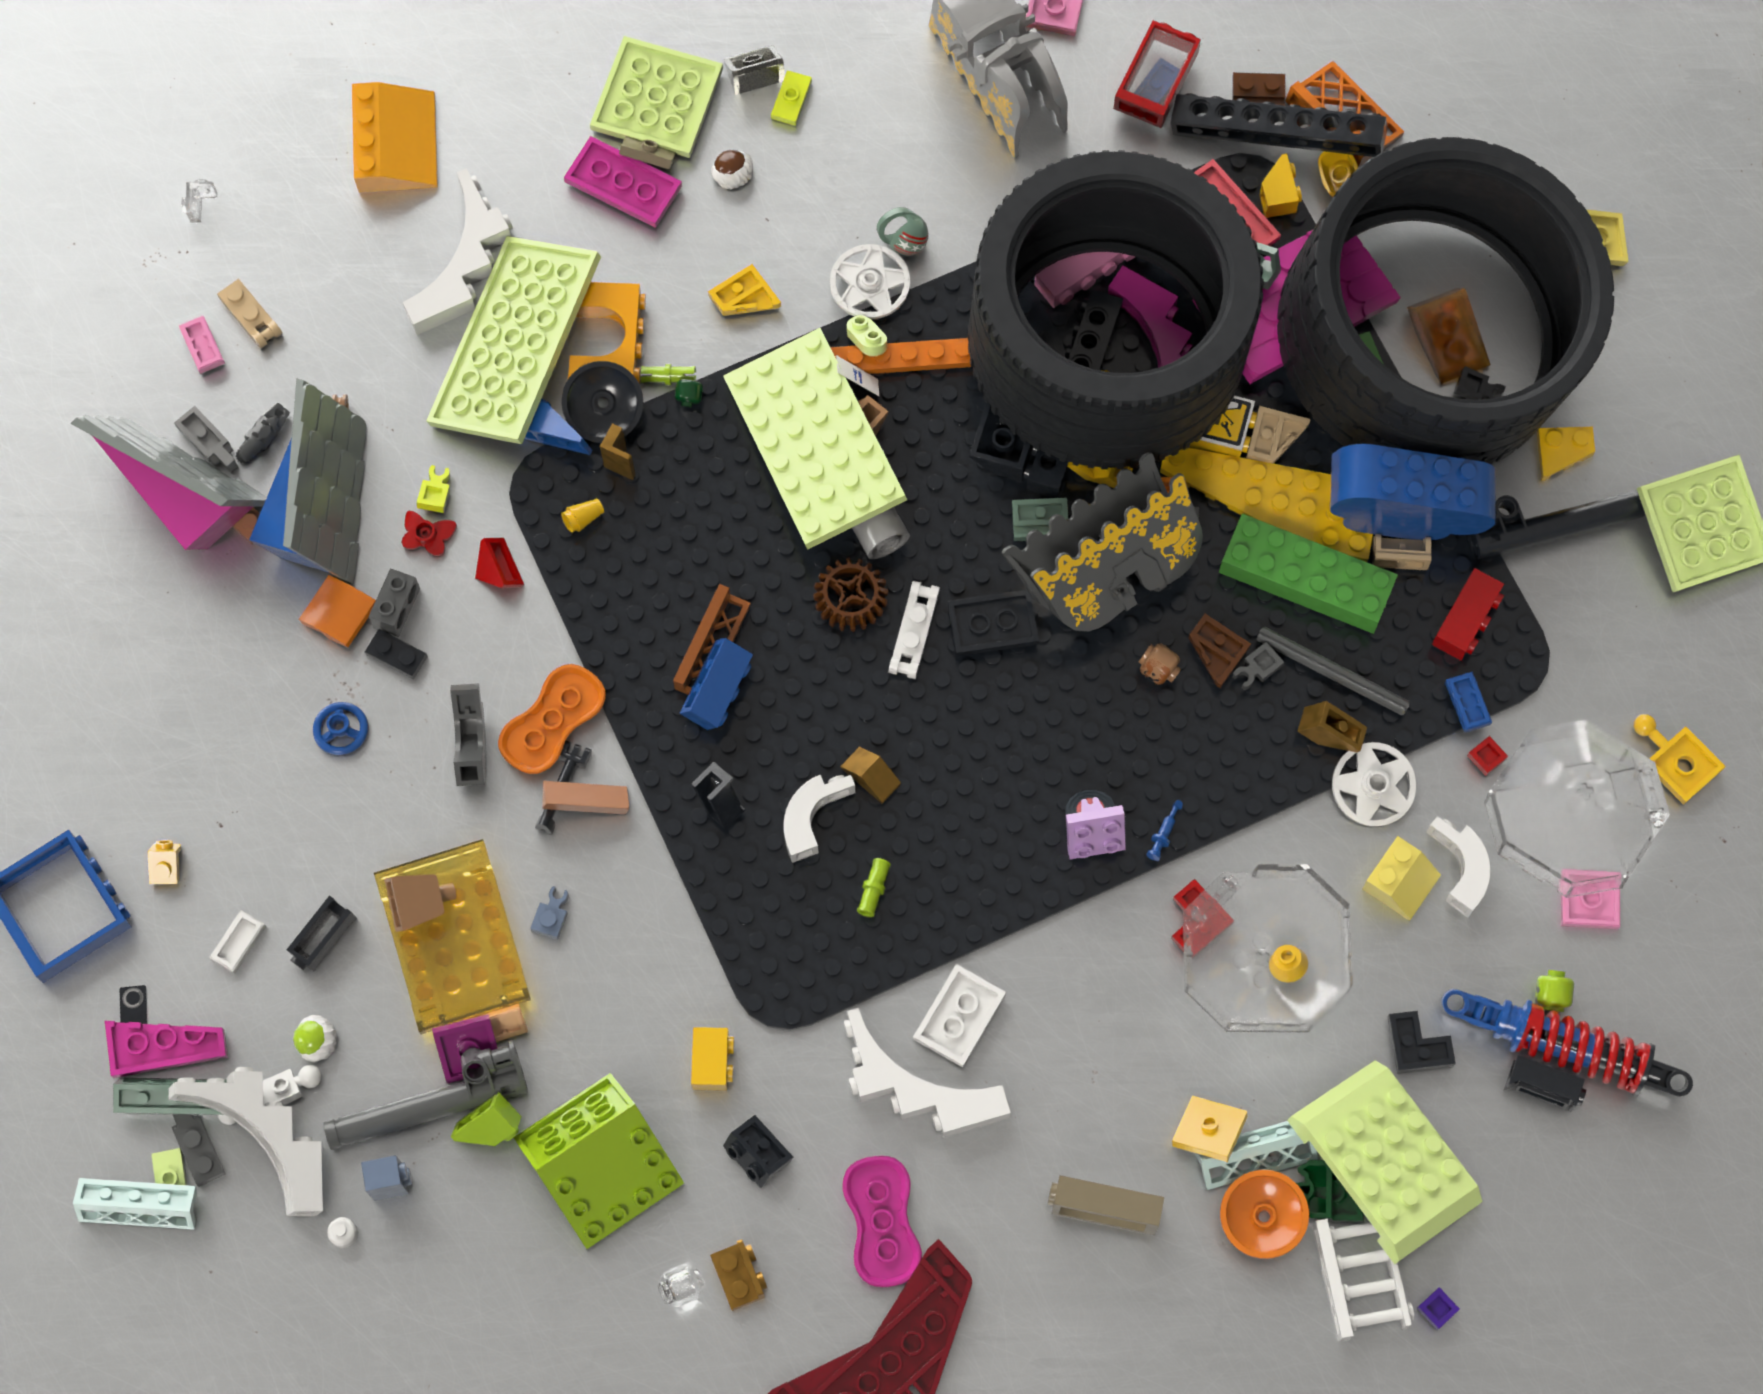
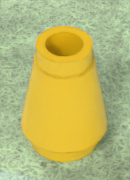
M596 498L566 507V511L561 513V516L570 532H580L603 514L604 508Z

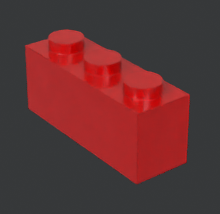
M1474 568L1432 645L1461 661L1465 653L1471 655L1479 641L1475 638L1478 630L1484 632L1492 618L1488 616L1491 607L1497 610L1504 597V594L1500 593L1504 583Z

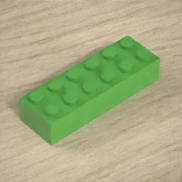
M1242 514L1219 573L1373 634L1398 574L1245 514Z

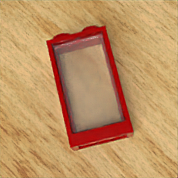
M1152 20L1115 95L1113 109L1162 128L1175 102L1176 94H1179L1199 53L1201 39L1192 33L1174 29L1167 23H1159Z

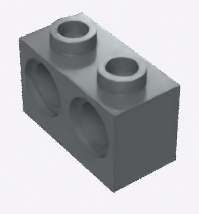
M390 568L369 615L373 628L380 629L397 637L400 636L420 591L416 577Z

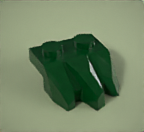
M1309 1160L1297 1168L1298 1173L1305 1177V1182L1296 1184L1306 1197L1309 1218L1317 1220L1328 1219V1222L1364 1223V1213L1324 1160Z

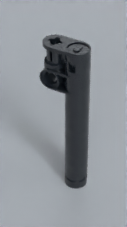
M1637 490L1524 519L1519 503L1514 497L1503 495L1496 500L1495 525L1485 532L1466 535L1473 556L1479 560L1641 518L1646 514ZM1499 508L1507 510L1509 515L1502 514Z

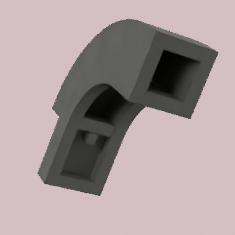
M479 683L451 685L450 693L455 727L453 763L456 786L485 785L486 734L483 702H481Z

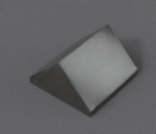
M774 45L723 59L735 95L783 82L785 77L783 58Z

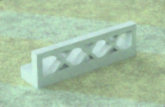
M1288 1121L1241 1133L1228 1162L1196 1153L1207 1190L1232 1184L1240 1176L1251 1171H1280L1305 1164L1309 1160H1319L1317 1150L1310 1141L1308 1142L1309 1153L1302 1155L1292 1153L1298 1145L1304 1143ZM1278 1151L1282 1153L1276 1162L1269 1163L1265 1160L1270 1152ZM1249 1158L1254 1161L1249 1169L1241 1170L1237 1168L1244 1159ZM1218 1166L1226 1168L1222 1176L1211 1179L1209 1169Z
M79 1178L73 1206L79 1222L195 1230L196 1219L193 1208L197 1190L196 1186Z

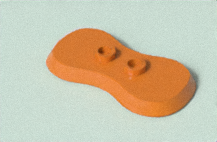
M565 664L553 670L546 678L536 702L527 711L513 718L503 727L499 735L498 747L504 759L516 769L528 774H539L552 767L559 758L569 734L576 727L593 718L601 710L606 696L602 682L592 672L575 664Z

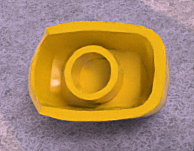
M1322 152L1318 158L1322 183L1333 198L1341 185L1358 169V165L1351 154Z

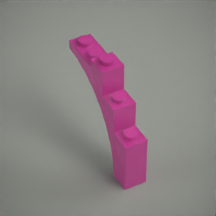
M1122 266L1109 285L1108 294L1123 298L1122 308L1139 324L1149 339L1158 368L1183 357L1193 348V344H1191L1193 333L1172 322L1179 311V308L1176 307L1178 296Z

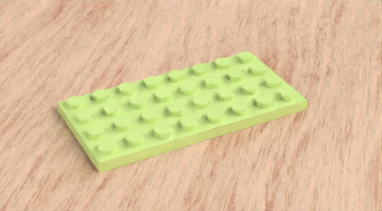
M506 236L426 420L427 423L432 427L522 444L599 264L600 254L592 250Z
M821 328L723 376L807 549L907 501L850 385L843 375L837 373L838 362Z

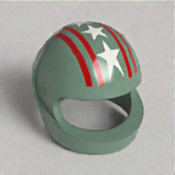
M897 207L889 210L879 219L876 227L880 239L884 243L890 244V248L893 251L905 256H912L922 251L929 238L926 222L906 207ZM897 217L907 219V223L901 226L896 233L889 235L884 233L887 224Z

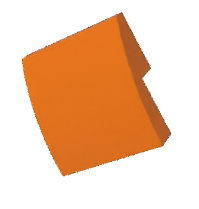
M328 575L298 620L303 625L323 633L328 639L348 648L368 619L376 600L355 587Z

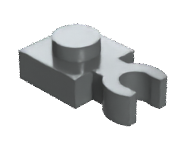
M1265 642L1245 658L1244 662L1247 667L1237 668L1233 673V678L1235 680L1240 675L1246 676L1248 681L1242 685V689L1247 690L1252 686L1255 677H1258L1261 682L1265 681L1283 667L1284 661Z

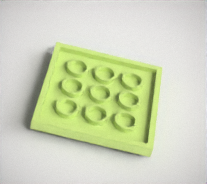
M624 36L592 117L590 130L625 139L627 136L640 141L652 140L658 144V147L690 158L723 71V64Z
M1740 455L1636 488L1672 592L1763 563V520Z

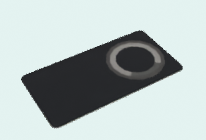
M146 986L121 987L119 989L120 1023L139 1022L147 1024Z

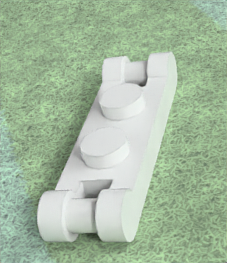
M912 582L888 673L897 675L899 672L907 674L908 678L916 679L940 587L932 585L930 588L922 586L921 582ZM918 596L928 598L927 605L917 603ZM906 657L912 660L909 664L901 662V658Z

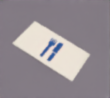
M836 355L838 362L837 373L879 396L877 378Z

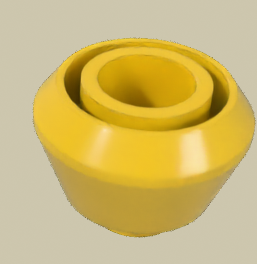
M1283 945L1271 955L1269 969L1277 980L1286 983L1295 982L1306 974L1308 959L1301 949L1292 945Z

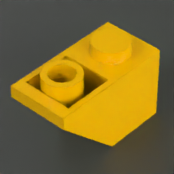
M1287 154L1280 156L1261 184L1259 196L1266 218L1296 213L1298 203L1302 201L1301 189L1299 186H1295L1294 178H1296L1294 163H1289Z

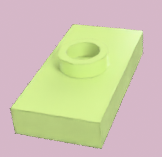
M181 1148L151 1154L155 1183L187 1185Z

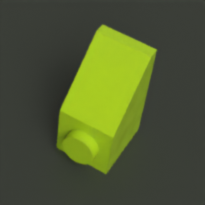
M498 1092L456 1122L451 1138L457 1142L496 1146L503 1140L508 1142L516 1136L522 1116Z

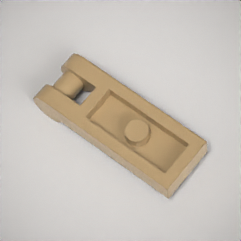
M239 278L217 293L222 303L260 349L266 346L267 341L272 337L277 338L283 334L276 322L272 320ZM263 326H266L267 328L261 333L258 331Z

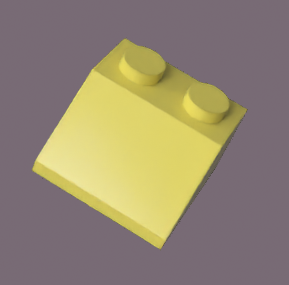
M1397 836L1365 882L1362 890L1410 921L1441 874L1422 851Z

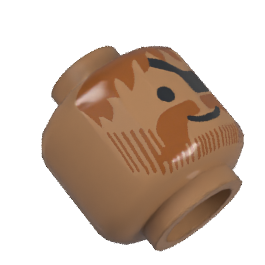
M1162 643L1156 646L1151 644L1138 661L1141 664L1140 672L1158 685L1163 684L1166 680L1172 683L1181 671L1177 666L1180 662V657Z

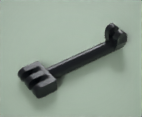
M565 740L559 756V760L564 761L565 764L557 782H569L576 766L585 769L592 749L585 748L581 757L579 754L582 746L575 744L572 752L569 753L571 742ZM544 809L536 823L535 829L540 831L544 829L546 833L552 835L555 829L553 817L556 810Z

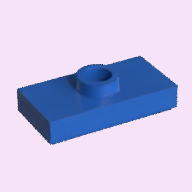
M1473 672L1446 679L1445 685L1464 733L1491 725V717Z

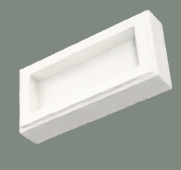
M240 910L209 958L235 974L266 925Z

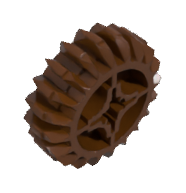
M848 557L846 565H842L837 560L835 562L836 568L834 569L828 565L826 567L827 574L820 573L819 580L821 582H816L814 585L817 592L813 596L814 600L818 602L816 610L822 611L821 618L823 620L830 618L829 625L831 627L840 623L839 628L843 631L846 625H850V630L854 632L856 625L860 624V627L865 630L866 621L871 624L876 623L875 615L882 616L883 610L881 607L887 606L885 597L888 596V589L884 588L886 580L879 578L881 576L879 569L872 571L871 563L862 567V560L860 558L856 564H852L851 559ZM851 577L853 578V579L850 580V581H843V580H841V579H844V578H851ZM864 582L871 587L874 593L872 600H869L867 595L862 592ZM830 589L835 591V595L840 598L837 608L828 598ZM853 608L860 609V611L857 612H848L850 609Z

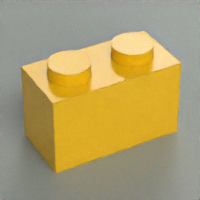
M693 1027L691 1086L693 1090L727 1091L728 1082H733V1065H728L729 1054H734V1037L729 1036L728 1028Z

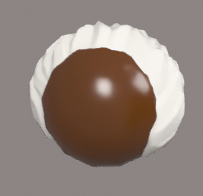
M723 151L716 157L711 168L712 177L724 189L729 188L732 190L733 188H739L740 185L744 186L745 183H748V180H751L753 161L750 155L743 151Z

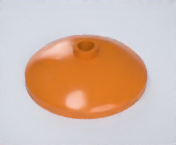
M1256 1170L1240 1176L1229 1186L1222 1199L1220 1219L1226 1237L1235 1248L1250 1257L1273 1259L1289 1253L1300 1243L1308 1227L1309 1208L1304 1193L1292 1179L1276 1171ZM1261 1212L1269 1214L1270 1219L1267 1222L1259 1220L1258 1216Z

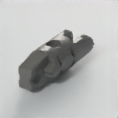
M276 403L264 415H261L254 426L245 434L244 438L246 440L236 452L238 462L246 463L251 461L259 451L264 452L271 440L280 432L290 414L280 403Z

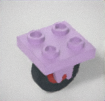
M1084 790L1076 793L1069 799L1066 805V828L1070 859L1086 858L1093 855L1126 850L1125 818L1122 805L1115 806L1110 796L1097 790Z

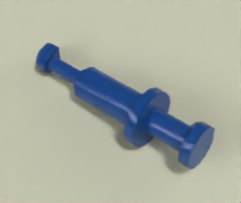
M1180 800L1174 802L1172 811L1169 816L1164 818L1158 834H1153L1151 837L1155 844L1152 850L1147 852V857L1154 861L1160 860L1162 847H1168L1170 844L1168 837L1175 824L1174 816L1177 810L1182 809L1183 806Z

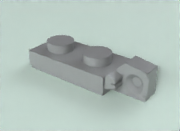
M196 406L192 407L174 422L177 429L209 462H212L215 466L220 462L230 473L238 467V464L235 462L236 460L230 455L234 450L229 441Z

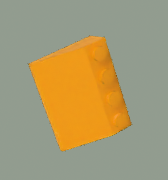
M382 82L353 83L354 180L358 192L438 188L435 92Z

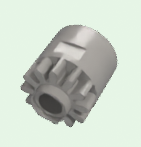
M895 507L852 527L869 559H878L891 554L902 547L910 537Z

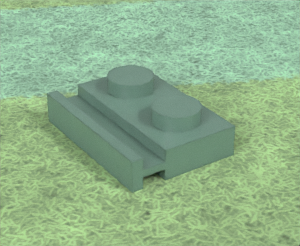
M1067 498L1012 500L1014 541H1026L1027 534L1034 529L1039 530L1043 535L1049 532V520L1053 515L1060 514L1065 519H1068Z

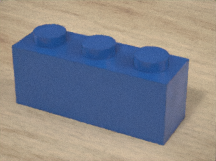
M727 638L716 640L679 714L707 730L720 727L727 718L728 712L726 710L729 703L733 702L739 693L738 685L741 679L748 674L751 668V663L749 662L753 654Z

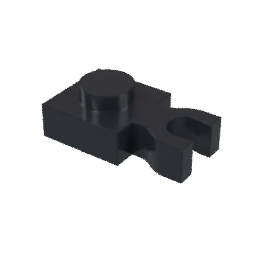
M1465 366L1461 370L1454 394L1471 400L1495 398L1493 392L1502 394L1506 386L1488 383L1490 376Z

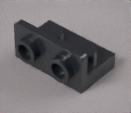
M756 1115L732 1131L723 1145L729 1157L735 1160L746 1171L748 1178L756 1182L760 1188L765 1186L773 1175L788 1165L794 1158Z

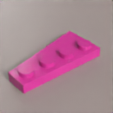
M104 1020L112 1078L228 1058L225 1030L222 1027L153 1025L139 1022L120 1023Z

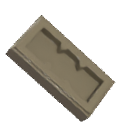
M626 136L621 144L619 154L670 169L676 152L658 147V144L652 140L640 141Z

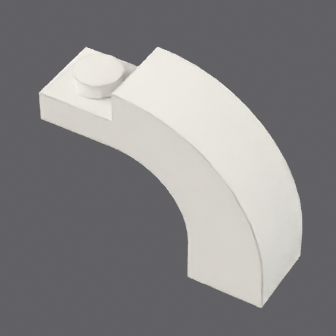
M818 775L803 784L793 795L784 816L785 843L792 863L818 854V845L811 829L812 819L815 813L825 804L855 793V784L851 775L844 777V775L835 776L825 785L821 775Z
M1437 816L1426 833L1456 856L1461 870L1459 882L1445 901L1469 918L1488 888L1490 880L1488 853L1479 836L1468 825L1459 833L1452 822L1447 819L1442 820Z

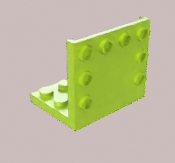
M611 1073L514 1137V1140L543 1181L586 1249L684 1184V1181L639 1109Z

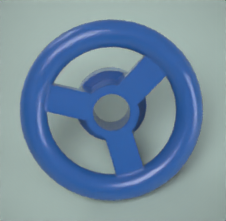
M335 702L327 705L317 714L313 723V736L317 745L325 752L333 755H345L354 752L364 743L368 734V721L364 712L356 705L348 702ZM344 710L353 713L360 723V731L351 728L350 721L344 714ZM335 711V713L328 717L326 722L329 731L322 735L321 726L324 719ZM338 724H344L342 729H335ZM346 735L355 739L351 744L343 747L328 744L337 736L343 737Z

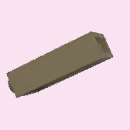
M1060 1175L1058 1183L1052 1182L1047 1205L1053 1206L1051 1214L1155 1235L1160 1224L1164 1197Z

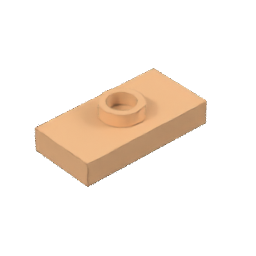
M519 1003L486 1013L489 1014L496 1042L528 1032Z

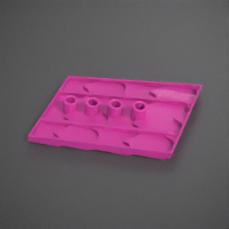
M1313 230L1278 248L1281 273L1268 290L1263 288L1262 307L1242 373L1249 384L1284 366L1277 334V324L1279 322L1277 313L1279 300L1281 299L1280 294L1292 263ZM1357 235L1343 244L1340 260V284L1347 313L1355 327L1395 305L1401 297L1395 288L1393 289L1392 284L1380 267L1378 268L1377 263L1367 249L1363 247ZM1270 256L1264 257L1265 260L1271 261Z

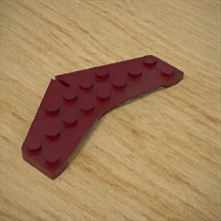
M938 1239L925 1252L870 1342L773 1388L768 1394H913L908 1389L911 1385L920 1394H935L972 1286L970 1273Z

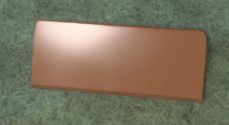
M543 781L542 809L626 815L629 811L627 786Z

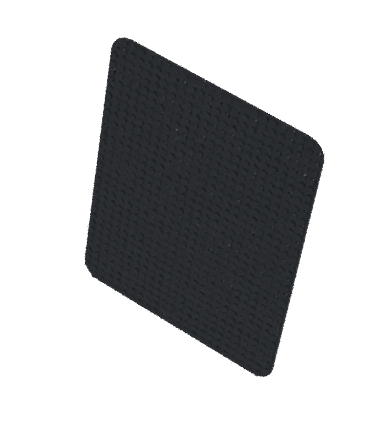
M1237 153L1215 159L1217 164L1264 215L1259 193L1263 180L1275 163L1260 155ZM1203 164V165H1201V166H1199V167H1196V168H1194V169H1191V170H1193V171L1195 172V171H1197L1199 168H1201L1202 166H1204L1205 164ZM1303 200L1298 203L1296 213L1267 218L1281 234L1280 240L1271 247L1278 249L1306 235L1307 232L1315 228L1316 223ZM1138 257L1133 258L1129 262L1123 261L1117 265L1113 273L1108 276L1102 275L1096 279L1092 287L1087 290H1080L1065 305L1059 304L1053 308L1034 285L1035 277L1027 283L1018 295L1021 309L1036 334L1054 351L1065 357L1068 345L1073 346L1075 337H1072L1076 321L1081 322L1084 315L1080 313L1084 298L1089 299L1092 290L1108 294L1109 285L1121 267L1125 266L1178 296L1176 307L1179 308V311L1172 322L1193 333L1191 339L1193 348L1206 336L1201 313L1193 303V298L1188 291L1168 272ZM976 261L909 289L906 300L895 312L882 318L871 319L886 335L887 343L968 338ZM901 293L890 298L891 304L896 302ZM873 306L860 310L864 312H877ZM1122 308L1101 371L1135 373L1158 368L1149 339L1139 324ZM848 315L820 327L830 347L856 346L847 336V322L854 316ZM1367 319L1355 326L1354 328L1358 334L1370 332L1383 364L1401 377L1370 320ZM1100 320L1090 321L1094 325L1102 324ZM804 335L696 380L703 385L701 402L699 404H692V408L681 406L682 402L675 399L676 389L644 402L639 422L624 437L627 448L625 452L632 456L636 476L633 480L605 468L600 450L601 443L584 439L593 450L591 455L545 444L524 457L513 473L509 491L515 519L584 668L592 672L605 688L606 696L602 708L734 995L750 1017L770 1028L794 1030L814 1025L1332 789L1334 769L1347 750L1318 745L1299 733L1298 728L1304 707L1328 701L1367 727L1363 744L1371 742L1383 743L1397 749L1405 756L1463 729L1445 685L1446 679L1473 672L1491 717L1520 704L1534 694L1548 673L1550 650L1544 631L1501 554L1479 560L1475 559L1466 535L1450 534L1442 539L1431 540V563L1428 570L1382 568L1398 574L1373 634L1219 573L1223 557L1241 515L1228 509V506L1216 499L1214 501L1211 500L1203 492L1191 486L1187 487L1193 507H1199V522L1203 533L1199 554L1188 571L1180 578L1168 584L1160 592L1154 590L1150 592L1140 583L1134 573L1126 577L1127 582L1132 585L1136 597L1141 599L1148 597L1144 605H1135L1128 611L1124 610L1122 618L1112 619L1098 629L1076 631L1061 622L1051 611L1031 596L1039 638L1038 645L956 657L948 601L1027 590L1016 571L1002 554L1003 549L1010 545H1015L1020 550L1025 549L1027 546L1026 541H1014L1012 500L1049 499L1050 497L1027 491V480L1022 479V482L995 475L969 457L986 404L983 399L984 393L979 391L978 382L974 379L973 367L870 374L878 379L879 396L846 378L857 401L864 399L868 395L889 412L876 435V439L907 498V501L894 507L910 537L902 547L878 559L868 558L852 528L807 549L723 377ZM1085 343L1082 345L1087 349H1092L1095 347L1091 343ZM1282 366L1252 384H1249L1242 374L1234 396L1255 401L1252 412L1257 413L1259 406L1310 419L1306 430L1274 464L1331 474L1332 454L1344 446L1331 437L1313 419L1311 412H1308L1303 406L1286 374L1287 368ZM1252 428L1247 429L1246 436H1252ZM1031 450V453H1030L1029 460H1028V463H1027V464H1031V465H1032L1033 462H1034L1035 456H1032V455H1031V454H1032V450ZM1241 452L1240 457L1246 458L1247 453ZM1156 460L1155 464L1160 477H1168L1160 473L1162 461L1158 462ZM1048 461L1043 462L1041 464L1045 468H1052L1055 466L1053 463ZM1137 465V468H1133V474L1139 471V465ZM1069 467L1058 497L1067 498L1068 519L1072 516V504L1078 499H1083L1088 504L1093 503L1095 499L1094 490L1100 485L1099 483L1085 480ZM597 498L604 508V513L580 532H570L562 520L561 513L566 511V507ZM1381 535V538L1403 539ZM1372 536V542H1371V548H1370L1369 559H1368V562H1367V563H1370V564H1372V543H1373V536ZM848 557L851 559L852 564H856L860 558L862 560V567L871 563L872 571L879 569L881 572L879 578L886 580L884 588L888 589V596L885 597L887 606L881 607L883 615H875L876 623L874 624L866 621L865 630L860 627V624L856 625L854 632L850 630V625H846L845 629L841 631L839 628L840 623L831 627L829 625L830 618L823 620L821 618L822 611L816 610L818 602L814 600L813 596L817 592L814 588L815 583L821 582L819 574H827L826 567L828 565L835 569V562L837 560L842 565H846ZM1476 568L1504 583L1500 593L1504 594V597L1497 610L1491 607L1488 616L1492 618L1485 631L1478 630L1475 638L1479 641L1472 654L1465 653L1461 661L1433 646L1432 643L1471 573ZM851 577V578H844V579H841V580H843V581H850V580H852L853 578H852V577ZM913 581L921 582L922 586L930 588L932 585L940 587L916 679L908 678L907 674L899 672L897 675L888 673ZM864 582L862 592L867 595L869 600H872L874 593L871 587ZM721 584L730 588L731 595L751 603L750 609L733 643L752 653L753 656L749 662L751 663V668L748 674L741 679L738 685L739 693L735 700L729 703L726 710L728 715L725 722L720 727L718 726V728L707 730L679 714L688 694L676 690L673 679L718 585ZM830 589L828 598L837 608L840 598L835 595V591ZM918 596L917 603L927 605L928 598ZM728 602L724 610L727 620L738 616L742 607ZM853 608L850 609L848 612H857L860 611V609ZM1207 614L1251 643L1249 650L1234 669L1235 671L1239 667H1247L1244 660L1263 645L1257 641V635L1262 627H1267L1409 700L1410 705L1406 713L1400 715L1276 650L1274 651L1284 661V665L1265 681L1261 682L1258 677H1255L1252 686L1247 690H1243L1242 685L1248 681V678L1240 675L1234 680L1233 671L1223 686L1218 688L1190 642L1189 634L1203 615ZM735 623L730 624L731 630ZM726 626L715 630L713 634L715 641L724 638L728 639L729 636ZM1162 643L1180 657V662L1177 666L1181 671L1172 683L1166 680L1163 684L1158 685L1140 672L1141 664L1138 661L1151 644L1156 646ZM708 652V653H705V654L703 655V657H702V659H701L703 664H704V662H705V660H706V658H707L709 652ZM906 657L901 658V662L909 664L911 663L912 659ZM698 665L696 671L701 669L700 665ZM697 677L692 678L688 687H693ZM858 747L880 756L899 779L901 785L881 804L853 779L855 784L854 794L825 804L815 813L812 819L811 829L818 845V854L792 863L785 843L784 816L787 806L796 791L807 781L818 775H821L824 785L828 784V781L835 776H849L840 766ZM1372 749L1381 765L1397 759L1386 751ZM1356 753L1346 761L1340 775L1357 772ZM713 762L733 777L731 785L741 806L745 808V811L726 830L706 813L691 785ZM1084 790H1097L1110 796L1115 806L1122 805L1125 818L1126 850L1093 855L1086 858L1070 859L1066 828V805L1069 799L1076 793ZM1180 800L1183 806L1182 809L1177 810L1174 816L1175 824L1168 837L1170 844L1168 847H1162L1160 860L1154 861L1147 857V852L1152 850L1155 844L1151 837L1153 834H1158L1164 818L1170 815L1174 802ZM881 858L891 863L884 883L885 892L883 895H880L874 917H866L857 912L864 892L862 886L864 881L868 880L873 859Z

